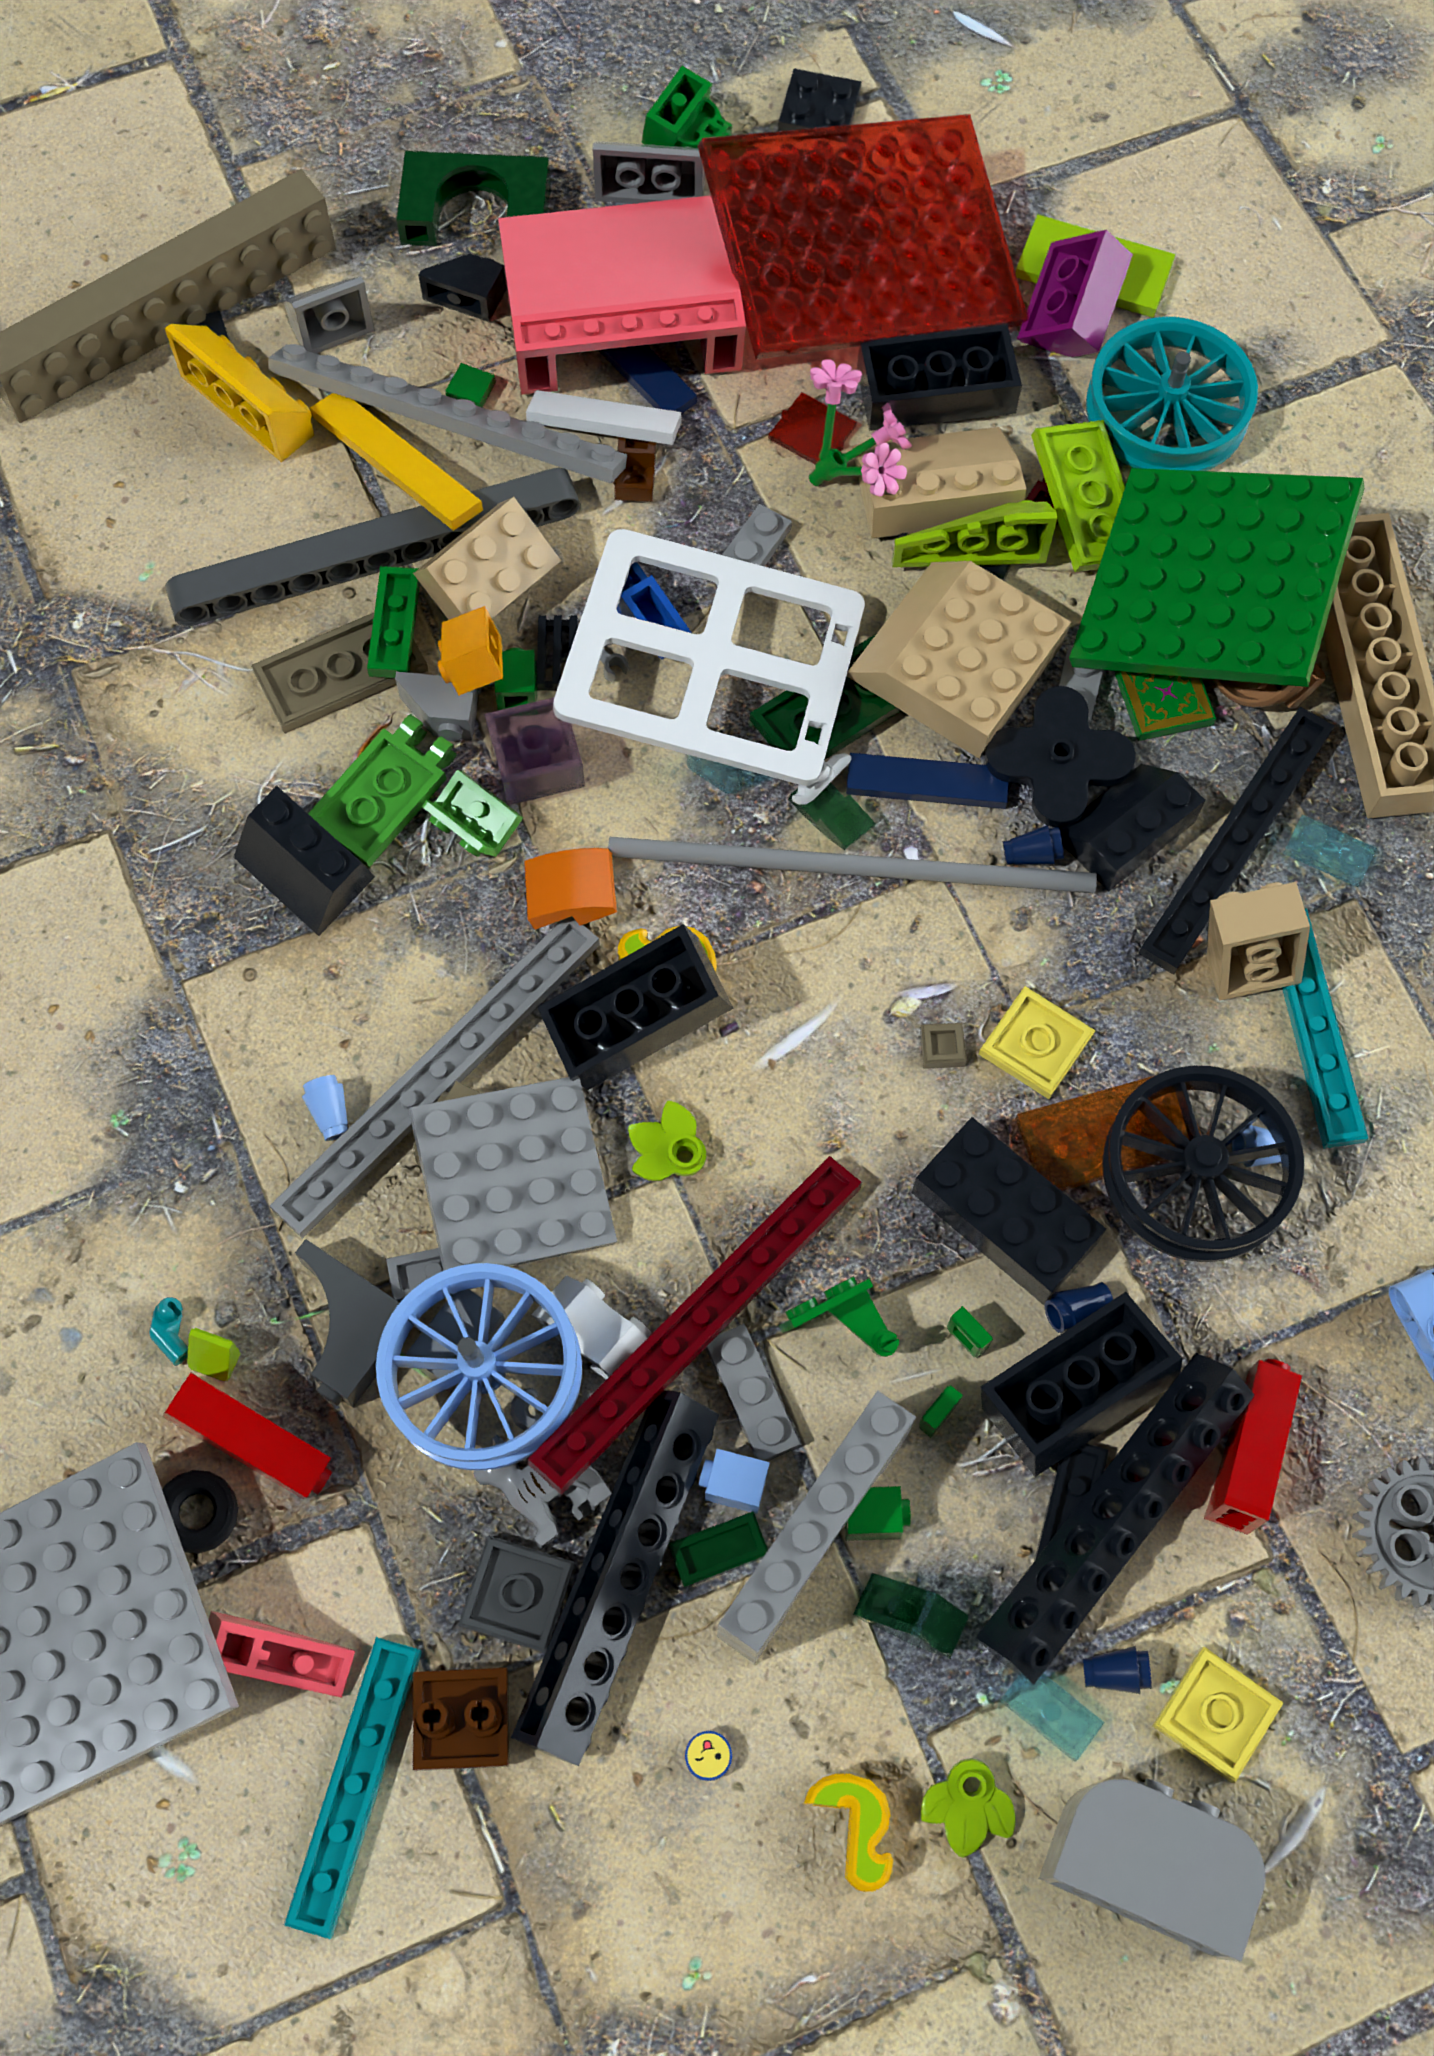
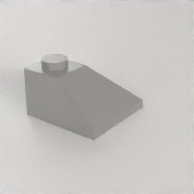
M362 276L317 287L283 300L289 324L300 346H303L306 351L316 354L374 331L365 282Z

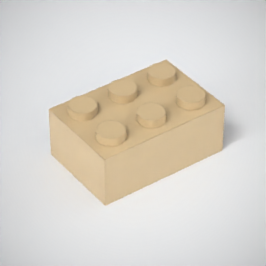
M512 497L497 504L413 574L448 620L483 606L486 607L491 618H493L561 562V559L515 497Z
M1279 882L1270 883L1260 888V890L1246 893L1228 892L1217 899L1210 900L1207 960L1219 1001L1302 983L1310 925L1296 882L1287 884Z

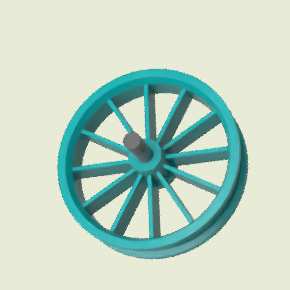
M1155 317L1145 319L1118 331L1100 350L1095 360L1087 390V417L1089 422L1104 420L1115 457L1132 468L1208 471L1227 460L1242 443L1256 408L1258 382L1254 368L1247 355L1235 341L1220 330L1188 318ZM1152 347L1159 373L1136 351ZM1164 347L1186 350V352L1177 353L1172 370H1170ZM1190 352L1210 360L1209 363L1190 376L1186 374L1191 361ZM1121 359L1138 376L1111 368V366ZM1220 369L1231 380L1200 384ZM1102 383L1131 393L1103 396ZM1238 396L1240 409L1212 399ZM1143 408L1122 424H1119L1110 413ZM1152 417L1159 421L1151 443L1131 433ZM1206 417L1233 425V427L1223 435ZM1184 420L1208 444L1191 447ZM1163 423H1173L1179 448L1156 444Z

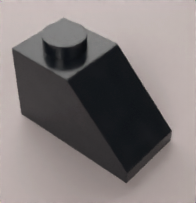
M471 253L422 269L418 275L423 300L490 322L507 290L504 264L498 263L491 258H483Z

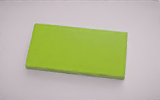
M1037 214L1017 265L1015 277L1037 284L1051 242L1097 231ZM1115 237L1133 254L1115 307L1154 318L1176 254Z
M1104 420L1036 428L1031 437L1054 510L1057 512V519L1074 573L1096 570L1099 568L1125 489Z

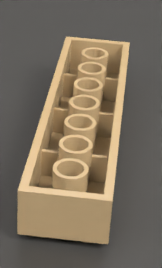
M1389 513L1358 515L1323 633V639L1366 816L1368 819L1434 812V684L1390 515Z

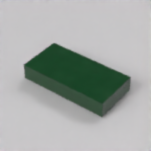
M754 1511L668 1543L684 1589L759 1561L768 1552Z

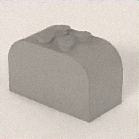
M1126 1779L1108 1780L1087 1786L1069 1799L1063 1808L1039 1876L1040 1880L1217 1959L1242 1961L1265 1887L1263 1858L1249 1835L1239 1827L1218 1818L1220 1813L1218 1808L1196 1799H1192L1191 1803L1178 1801L1172 1798L1174 1793L1172 1788L1150 1779H1146L1145 1783Z

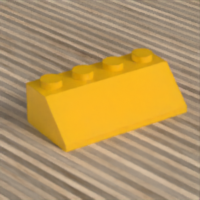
M169 324L165 328L181 377L280 462H283L314 436L311 423L312 413L306 404L300 399L294 400L286 394L280 382L273 377L267 378L249 356H241L227 337L216 335L207 326Z

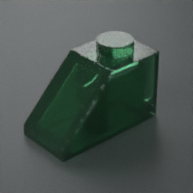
M875 1573L871 1574L853 1613L857 1618L917 1648L949 1659L953 1655L969 1618V1615L938 1593Z

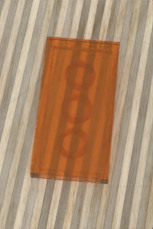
M1154 1076L1018 1113L1015 1120L1032 1167L1061 1191L1103 1180V1150L1109 1130L1129 1095L1137 1087ZM1176 1092L1163 1095L1151 1101L1189 1139ZM1140 1110L1126 1126V1132L1176 1147ZM1122 1145L1123 1171L1145 1168L1170 1161Z

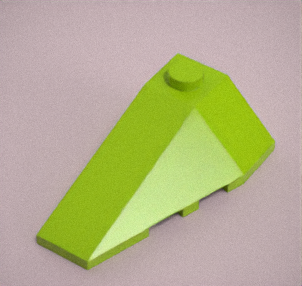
M1023 500L1017 503H1006L897 538L894 543L892 568L928 567L931 562L972 561L977 565L1046 563L1057 522V512L1048 502Z

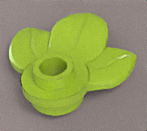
M669 1100L663 1108L661 1123L641 1122L629 1125L628 1132L632 1146L641 1154L632 1167V1171L648 1181H662L673 1174L691 1176L703 1168L706 1162V1148L703 1142L696 1137V1119L685 1107ZM681 1151H689L692 1153L693 1158L688 1162H682L677 1158V1155Z
M968 1758L957 1762L949 1771L947 1780L932 1785L926 1791L922 1800L921 1820L932 1824L944 1823L948 1843L959 1857H967L974 1853L986 1839L987 1831L1003 1838H1010L1013 1835L1015 1812L1012 1801L1005 1792L995 1787L994 1776L990 1768L980 1760ZM969 1777H976L980 1780L979 1788L974 1792H967L963 1789V1783Z

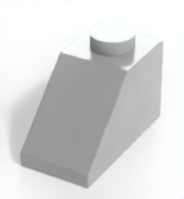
M396 672L395 680L400 699L423 722V725L434 737L442 736L447 741L473 740L479 701L477 689L458 695L452 682L445 683L441 675Z

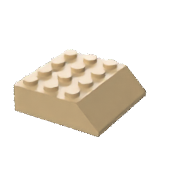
M972 561L931 562L849 669L847 677L980 759L993 736L998 730L1003 728L1062 647L1071 621Z

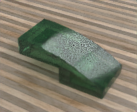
M831 782L808 804L798 805L792 801V796L797 794L798 788L790 794L788 799L810 823L843 850L849 848L876 825L850 794L844 797Z

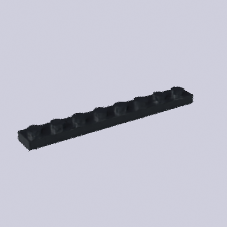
M1301 706L1299 707L1138 953L1139 955L1173 975L1176 973L1209 922L1210 900L1217 899L1219 896L1228 893L1335 727L1333 724Z

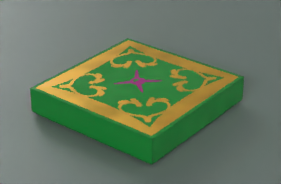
M1125 671L1115 672V677L1138 741L1214 725L1216 717L1201 678Z

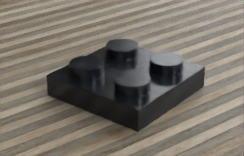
M794 68L779 117L778 132L847 145L861 93L862 81Z

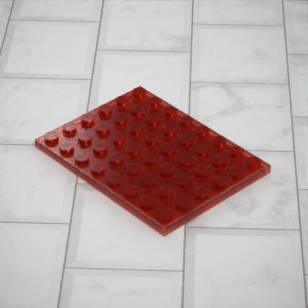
M970 114L702 138L698 144L699 154L732 275L739 283L745 322L755 359L859 347L861 342L890 337L1008 324V327L1022 326V323L1028 320Z

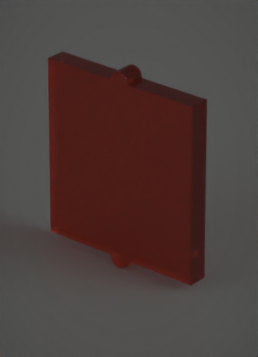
M801 392L789 409L781 412V419L768 434V439L815 465L820 460L819 454L823 445L827 405ZM835 411L831 448L842 451L845 440L855 429L857 422L838 411Z

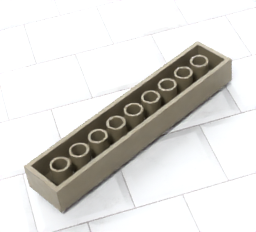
M300 169L0 332V397L18 422L21 423L30 417L40 414L43 410L57 402L71 397L75 392L95 381L105 378L108 374L124 365L136 361L151 350L167 344L169 340L165 328L169 324L196 325L206 319L207 313L218 310L222 312L230 309L238 302L257 292H261L267 286L287 275L295 273L303 266L324 257L336 249L325 197L303 170Z

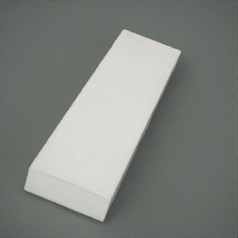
M536 390L526 410L527 422H538L544 426L673 445L681 425V412Z

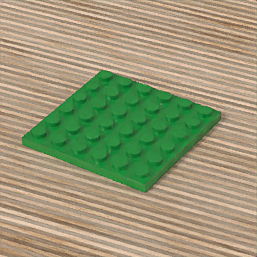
M1131 468L1069 656L1072 667L1308 687L1364 493L1363 478Z

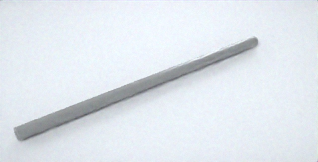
M609 837L608 845L612 857L1083 893H1095L1097 883L1096 873L623 837Z

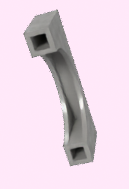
M877 1390L719 1622L717 1631L719 1639L754 1664L757 1662L847 1520L877 1478L884 1473L906 1440L916 1416Z

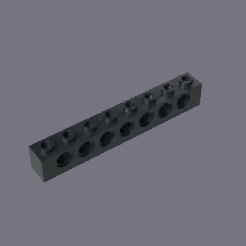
M1195 1353L976 1636V1639L1002 1664L1033 1685L1038 1681L1255 1396L1233 1368L1198 1353Z
M664 1390L646 1408L613 1488L612 1495L608 1500L511 1736L514 1740L576 1766L580 1765L584 1753L590 1746L593 1730L601 1710L609 1698L611 1685L619 1665L627 1653L629 1640L637 1620L645 1608L646 1597L655 1575L661 1568L664 1552L672 1532L679 1523L680 1512L688 1492L696 1480L698 1467L706 1447L713 1438V1430L719 1414L681 1392Z

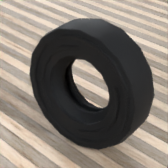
M191 1470L177 1475L163 1487L162 1491L184 1553L200 1554L217 1548L229 1538L237 1522L239 1507L235 1492L223 1478L210 1471ZM196 1494L209 1497L214 1507L213 1516L209 1523L198 1529L185 1527L179 1516L180 1507L183 1502Z

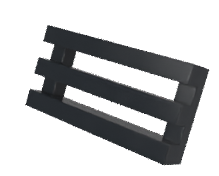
M538 615L537 691H557L561 679L562 630H569L570 653L578 629L577 615H570L569 620H562V615H554V620H547L546 615ZM547 630H554L552 681H546Z

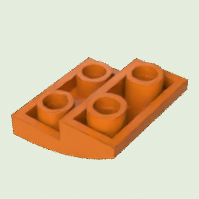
M608 848L563 850L524 861L527 918L535 930L571 916L581 926L617 912L612 853Z

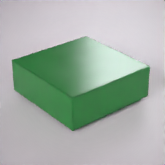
M461 363L445 390V394L457 400H470L476 406L483 407L496 384L495 375Z
M963 1306L951 1316L948 1322V1331L974 1358H978L989 1348L993 1337Z
M951 1385L950 1387L947 1386L922 1416L919 1429L931 1438L957 1407L963 1395Z

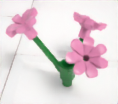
M829 359L823 360L822 369L815 367L810 370L814 386L817 389H826L825 401L828 403L823 445L819 454L820 460L815 464V470L809 474V481L818 487L824 481H831L839 476L862 475L864 483L871 484V494L879 497L884 494V491L888 494H896L899 486L895 479H904L907 475V469L905 466L896 465L901 459V453L896 448L889 450V445L886 442L892 440V442L899 444L903 450L912 447L910 441L904 436L906 434L904 426L901 422L897 423V418L892 413L891 406L887 402L882 407L884 416L883 427L871 434L872 438L844 454L837 449H832L831 442L836 404L840 403L841 392L847 394L856 392L857 383L861 380L862 372L860 370H852V367L848 364H840L836 368L834 361ZM877 445L874 453L864 454L862 458L863 466L847 467V462Z

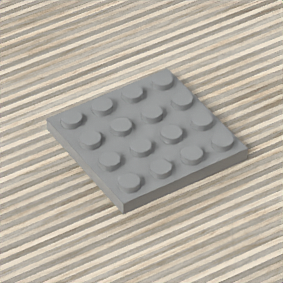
M569 1077L410 1107V1119L443 1271L474 1263H490L510 1267L613 1245L617 1242L580 1079L572 1081Z

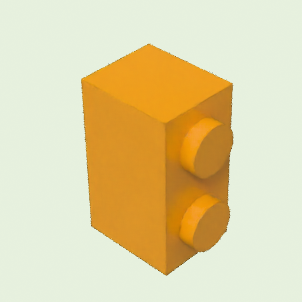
M485 606L441 623V640H438L441 660L437 662L438 668L445 683L452 682L458 695L503 679L502 637Z

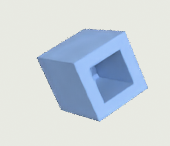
M716 1449L714 1461L705 1459L699 1481V1486L706 1487L705 1500L747 1512L754 1511L755 1514H758L770 1462Z

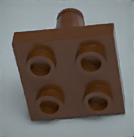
M508 1668L413 1672L414 1771L509 1767Z

